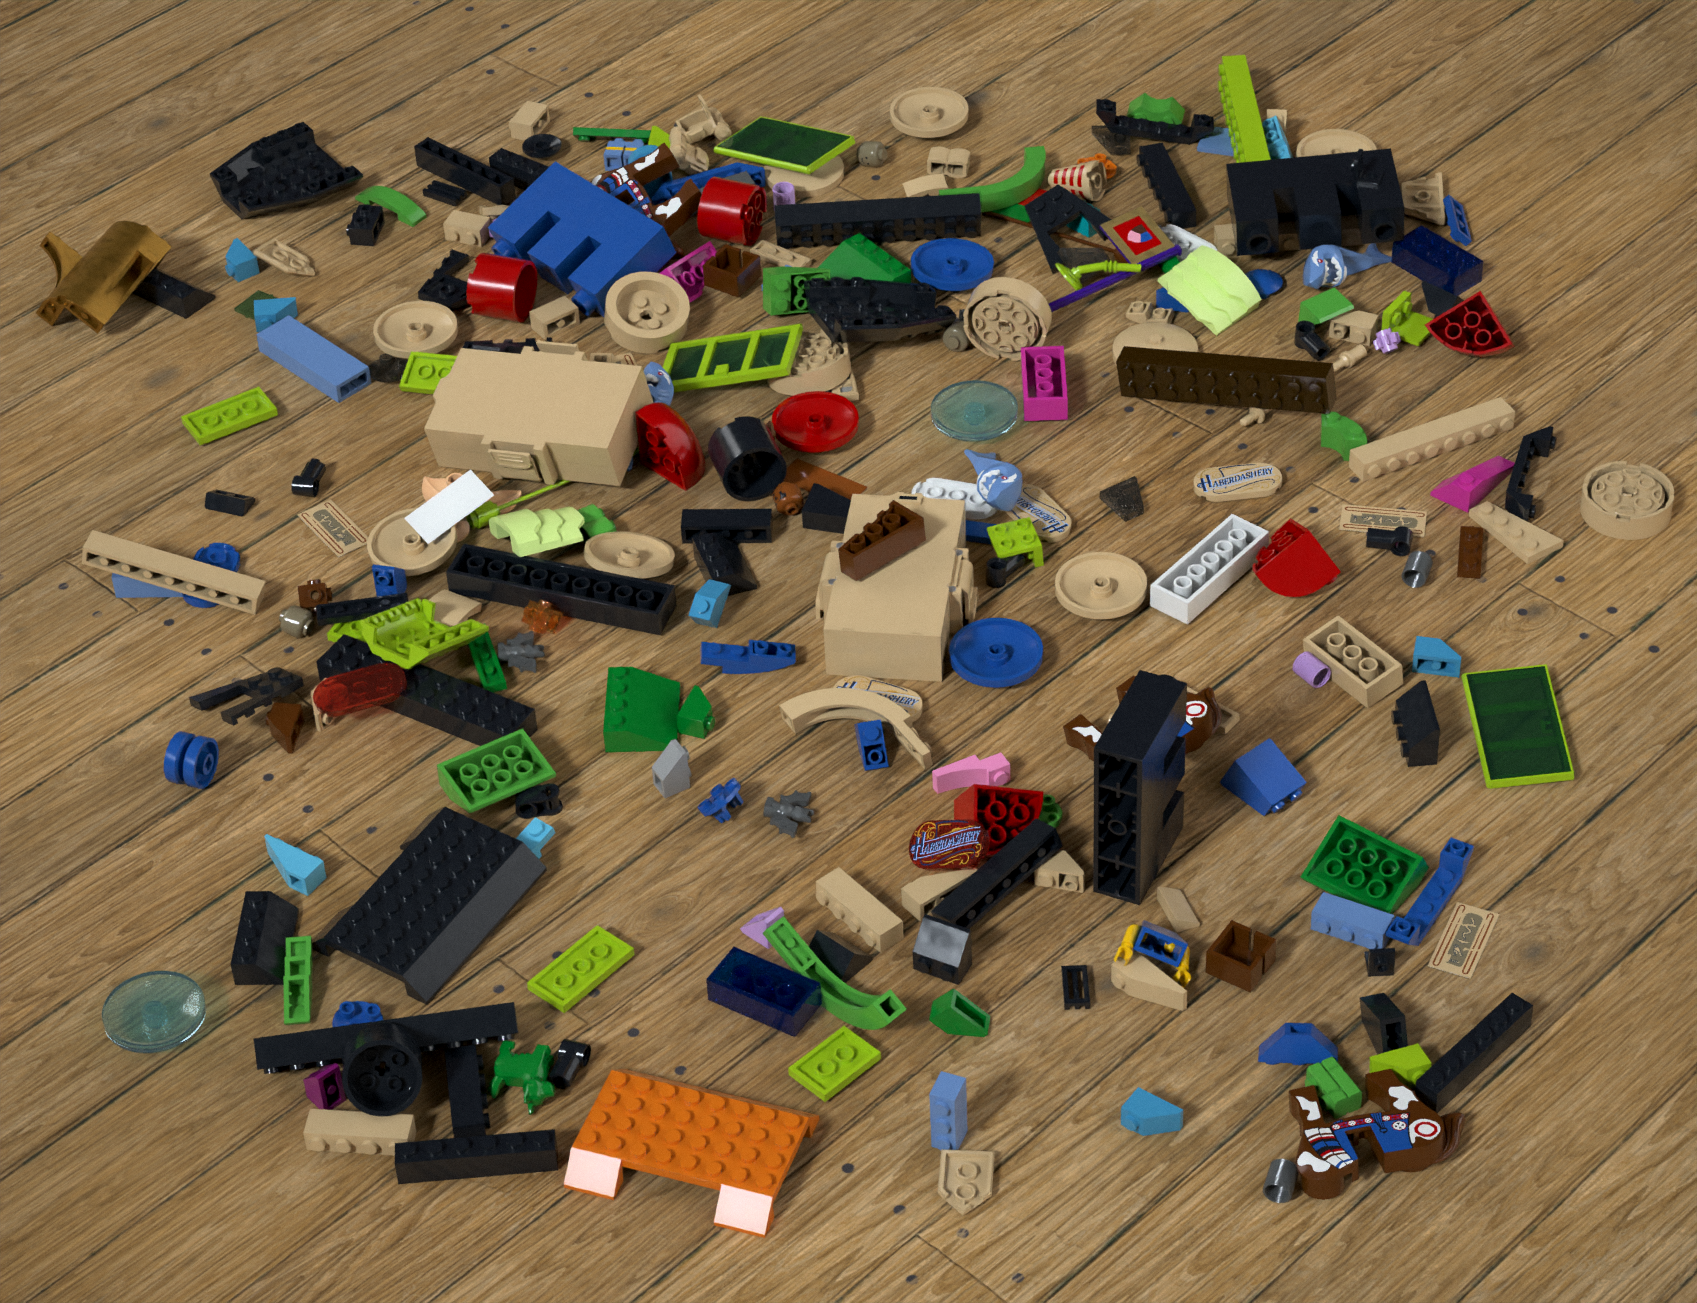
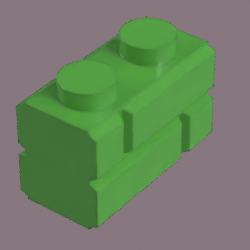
M1329 1057L1322 1060L1321 1063L1317 1062L1308 1066L1305 1086H1315L1319 1104L1325 1112L1329 1111L1337 1119L1346 1115L1347 1112L1351 1113L1360 1109L1362 1091L1334 1057Z

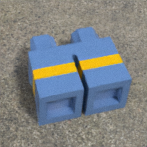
M616 138L614 141H609L603 154L605 171H611L628 165L631 153L637 148L644 146L643 140L635 139L633 142H625L621 138Z

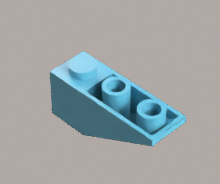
M268 834L264 836L267 852L290 888L309 896L327 878L324 861L319 857L312 856L298 847H293L279 838H274Z

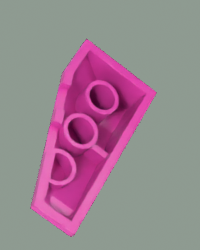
M709 241L659 274L675 280L685 290L690 303L700 297L703 292L704 278L702 265L712 256H715L717 251Z
M1496 456L1443 480L1430 492V496L1469 513V509L1475 507L1512 473L1515 463L1501 456Z

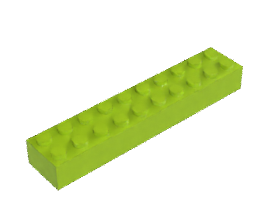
M1222 56V64H1218V74L1221 76V81H1218V92L1220 93L1221 104L1223 103V114L1225 115L1226 126H1228V136L1230 137L1231 148H1233V158L1236 160V163L1271 160L1246 56Z

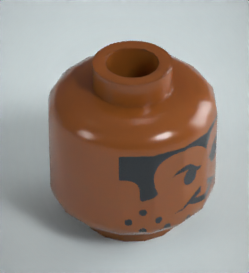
M783 482L773 492V500L779 513L795 515L802 509L804 499L798 485Z

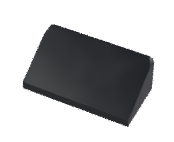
M216 489L206 493L205 508L242 517L252 507L255 498Z

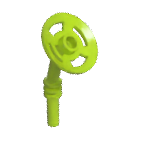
M1112 260L1081 265L1072 269L1060 263L1055 264L1059 272L1076 291L1083 288L1079 279L1082 277L1081 274L1103 270L1105 273L1107 271L1109 273H1112V271L1114 273L1117 271L1141 273V264L1118 263Z

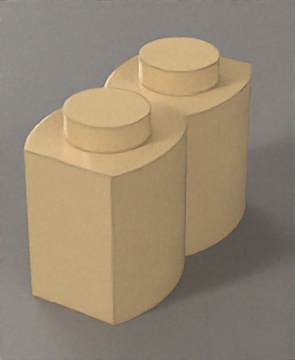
M932 147L927 160V173L930 175L943 174L953 178L967 177L970 166V151L961 148L950 150L945 147Z

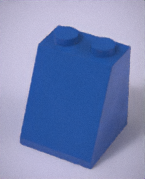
M1270 738L1236 759L1220 781L1223 787L1263 816L1271 811L1274 814L1286 805L1285 802L1288 800L1293 802L1303 794L1301 790L1307 783Z

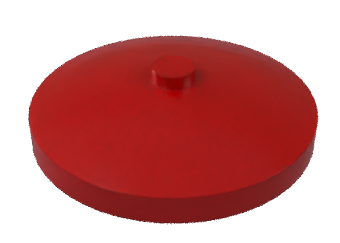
M811 391L791 396L781 402L772 414L775 437L780 443L793 450L815 453L830 451L848 443L858 431L859 415L854 404L845 397L830 392Z

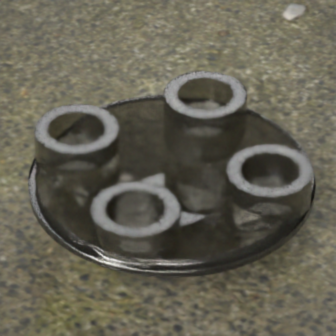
M382 354L378 360L368 366L370 377L384 383L400 381L408 360L395 358L389 354Z

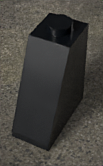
M814 483L802 509L803 528L844 534L851 500L820 484Z
M1385 993L1360 997L1362 1023L1377 1055L1408 1046L1405 1015Z

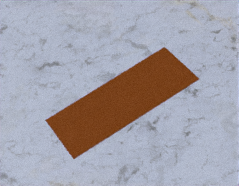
M796 459L787 468L784 482L794 483L799 488L809 492L813 484L817 483L850 500L852 494H861L867 488V486L800 459Z

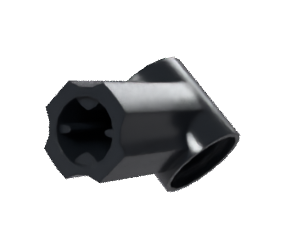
M1304 320L1296 324L1295 346L1305 349L1317 361L1325 359L1330 352V347L1316 334L1314 324Z
M315 458L307 462L300 476L295 475L292 480V494L316 497L319 491V482L326 471L325 464Z
M1404 526L1397 527L1394 530L1368 528L1366 547L1391 550L1396 556H1406L1411 550L1413 532Z
M1022 554L1006 558L995 557L989 559L986 568L987 585L993 588L1005 586L1006 578L1025 564V557Z
M564 1039L559 1048L558 1060L549 1075L550 1082L560 1089L565 1090L566 1087H570L580 1067H585L588 1064L591 1046Z

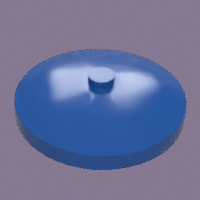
M945 238L933 240L919 246L911 256V271L914 277L921 283H928L932 288L946 291H961L975 288L982 282L990 279L994 269V259L991 253L985 247L964 239Z
M986 618L964 626L954 635L949 646V658L954 671L970 683L991 688L1008 687L1029 679L1038 671L1043 660V644L1039 635L1022 622L1007 618Z

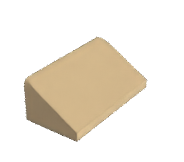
M1157 887V900L1176 933L1200 926L1181 890Z

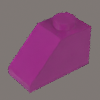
M337 1063L324 1066L303 1080L307 1098L319 1109L332 1110L346 1101L340 1067Z

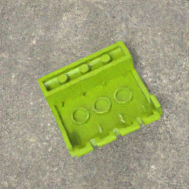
M419 598L360 621L363 628L361 633L371 652L380 656L385 661L398 664L403 669H411L433 658L443 656L452 650H457L489 631V626L469 619L449 627L434 620L436 603L427 599L421 601Z

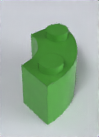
M1144 93L1130 102L1127 117L1143 118L1156 122L1163 121L1178 125L1183 121L1185 109L1173 96L1167 99H1155Z
M1337 412L1321 414V447L1336 450L1342 455L1343 461H1349L1351 449L1367 444V436L1364 430L1353 420L1339 415Z

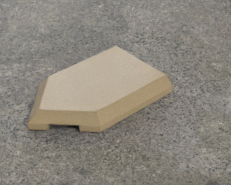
M276 239L270 240L253 251L254 256L287 274L315 276V271L310 267V261L307 256Z
M941 1149L938 1194L962 1216L992 1196L995 1152Z

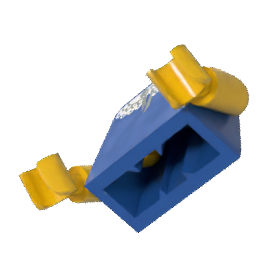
M1143 920L1142 925L1132 924L1127 928L1121 946L1114 956V961L1116 962L1117 958L1121 957L1126 961L1124 966H1127L1133 954L1132 949L1175 966L1178 971L1172 979L1176 983L1180 981L1184 988L1191 980V975L1187 971L1190 959L1188 943L1177 933Z

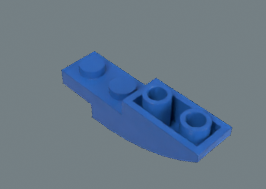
M749 640L748 646L701 642L700 661L704 665L722 666V673L768 672L795 664V644L762 640Z

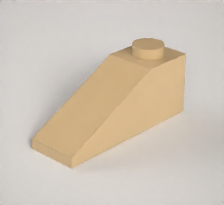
M970 868L920 877L901 888L902 906L917 920L922 922L925 914L932 916L931 910L978 869Z
M1132 950L1133 954L1127 966H1124L1126 961L1123 958L1111 964V982L1116 988L1123 990L1129 996L1181 1011L1187 1009V990L1136 950Z

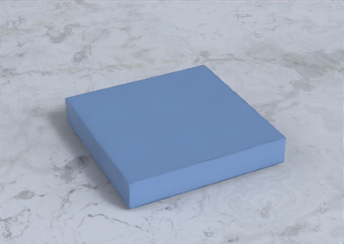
M1214 127L1213 132L1200 139L1197 151L1233 156L1228 128Z

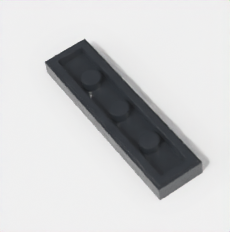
M399 593L316 605L318 626L368 618L408 602V594Z

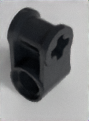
M548 783L533 786L516 793L517 816L529 819L539 816H553L560 813L563 805L562 801L558 798L560 793L559 787Z

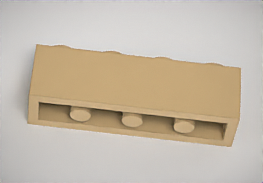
M840 867L816 881V898L818 902L830 909L837 919L844 921L852 932L858 933L869 946H873L882 953L904 939L903 921Z
M310 1109L303 1132L307 1150L395 1156V1143L414 1142L417 1133L414 1115L373 1116L359 1111Z

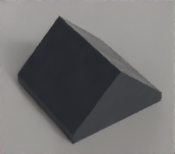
M817 930L809 944V948L819 960L844 983L849 981L873 960L871 955L833 932Z

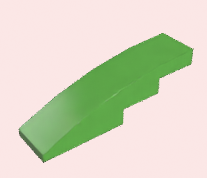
M311 936L286 938L285 976H283L285 1025L311 1023L313 964Z

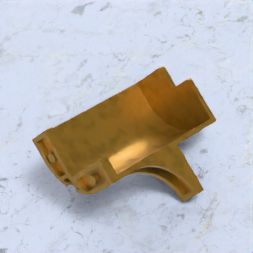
M118 221L112 224L85 256L82 257L75 249L65 244L60 237L49 232L41 242L40 247L53 262L56 271V286L40 305L36 314L53 326L66 308L98 334L153 268H157L172 246L151 231L147 225H140L131 221Z

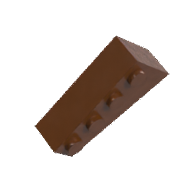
M893 500L889 503V509L879 512L877 519L873 523L868 522L863 527L864 531L861 534H855L838 549L841 572L857 581L926 541L924 518Z

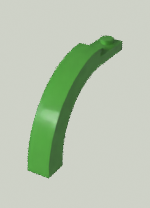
M1044 146L1024 148V166L1017 174L1004 181L985 186L939 190V195L979 193L981 212L1015 205L1030 197L1041 186L1045 176Z
M784 916L762 933L794 971L792 977L818 1004L842 1021L862 1029L876 1030L888 1025L907 1009L891 989L882 995H869L844 983L819 960Z

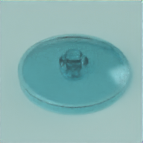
M971 380L952 384L942 389L931 403V419L934 426L941 433L962 441H984L999 437L1014 426L1018 417V404L1014 395L1005 387L988 381Z
M151 971L125 980L109 994L102 1009L104 1029L110 1040L117 1046L136 1053L162 1052L181 1045L199 1030L206 1015L204 994L199 985L188 976L172 971Z

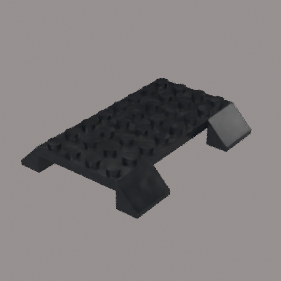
M447 807L430 813L400 845V849L403 852L354 905L339 911L312 940V950L327 957L335 950H338L404 982L407 996L426 1005L433 1000L547 871L546 866L524 842Z

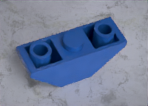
M1285 1023L1259 1045L1258 1062H1265L1269 1065L1291 1063L1299 1066L1305 1063H1321L1322 1060L1329 1057H1334L1338 1062V1047L1312 1023Z

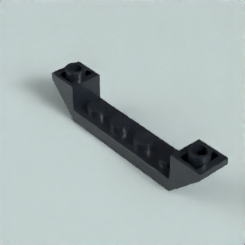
M1096 99V114L1111 133L1190 145L1214 130V119L1206 114H1194L1191 127L1182 124L1175 125L1163 121L1156 122L1143 118H1129L1124 115L1116 116V102L1108 99Z
M1551 426L1523 436L1506 490L1505 509L1529 522L1530 518L1534 519L1536 505H1532L1533 495L1522 494V488L1520 487H1525L1526 476L1530 470V460H1533L1534 455L1548 458L1550 449H1555L1557 437L1553 436L1554 427Z

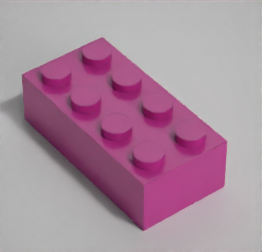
M1064 346L1021 347L1024 421L1068 420Z

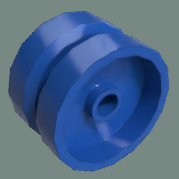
M183 731L176 733L170 740L165 753V778L169 782L177 784L186 783L187 786L198 789L207 787L214 777L219 759V749L215 739L196 736L195 734Z

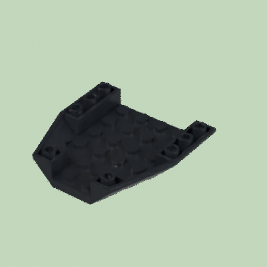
M301 122L251 143L212 171L210 177L223 203L243 220L267 215L269 212L278 210L279 212L286 211L288 208L297 206L298 208L305 207L356 185L363 178V174L353 165L345 168L340 166L315 143L313 130L306 123Z
M833 277L831 280L812 278L811 280H804L808 312L833 343L899 340L902 336L911 338L919 333L925 335L944 332L956 319V314L950 307L939 305L935 308L936 291L928 283L915 284L863 279L861 277H852L851 279Z

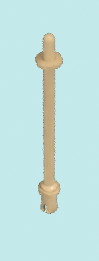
M1359 344L1350 351L1342 352L1339 360L1333 363L1334 372L1342 367L1350 368L1356 361L1367 355L1365 347ZM1250 407L1249 414L1240 420L1241 426H1247L1253 421L1258 424L1262 423L1265 420V414L1273 409Z

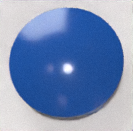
M1256 269L1245 274L1256 288L1261 299H1267L1270 294L1277 292L1283 286L1282 277L1271 270Z
M345 1001L340 1004L339 1009L335 1013L332 1026L338 1027L381 1021L384 1018L377 1004L364 1001Z

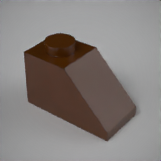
M274 702L271 711L267 712L266 724L270 727L271 736L287 753L293 754L305 722L302 705Z

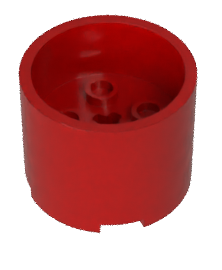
M712 177L703 189L698 206L697 224L701 236L752 246L759 238L763 228L760 224L763 212L767 210L765 189L754 184Z
M489 253L479 254L475 259L477 265L473 274L469 273L467 282V304L472 306L471 313L519 323L524 322L530 315L529 311H532L537 293V270L535 264L530 260Z

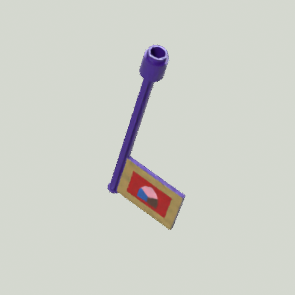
M1142 206L1100 225V229L1129 264H1141V272L1182 254V248L1170 241ZM1119 271L1049 303L1051 312L1131 277L1138 272Z

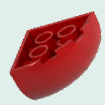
M1481 291L1425 324L1436 340L1450 350L1460 354L1475 357L1493 356L1515 347L1491 304Z
M660 402L648 404L636 411L640 464L685 491L698 483L705 472V459L699 440L687 421L672 407Z
M1291 518L1270 537L1272 541L1267 548L1265 546L1261 547L1255 557L1258 562L1252 565L1253 572L1268 589L1287 597H1301L1314 593L1323 586L1333 583L1337 579V575L1341 573L1313 534Z
M973 784L954 799V820L968 822H954V829L958 827L963 828L957 830L960 832L954 833V837L957 834L960 836V833H962L961 837H963L964 832L966 836L968 831L977 830L978 833V830H980L977 841H975V834L974 841L971 838V841H963L961 843V839L960 844L956 845L959 846L957 851L971 848L975 852H979L975 853V855L973 850L958 852L961 854V858L968 860L969 856V860H981L993 857L1034 819L1039 818L1044 792Z

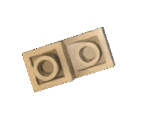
M943 174L923 176L903 183L907 197H921L927 194L929 196H938L939 190L949 189Z
M1136 301L1130 304L1125 315L1126 318L1140 324L1147 322L1170 324L1174 317L1173 308L1153 309L1151 302Z

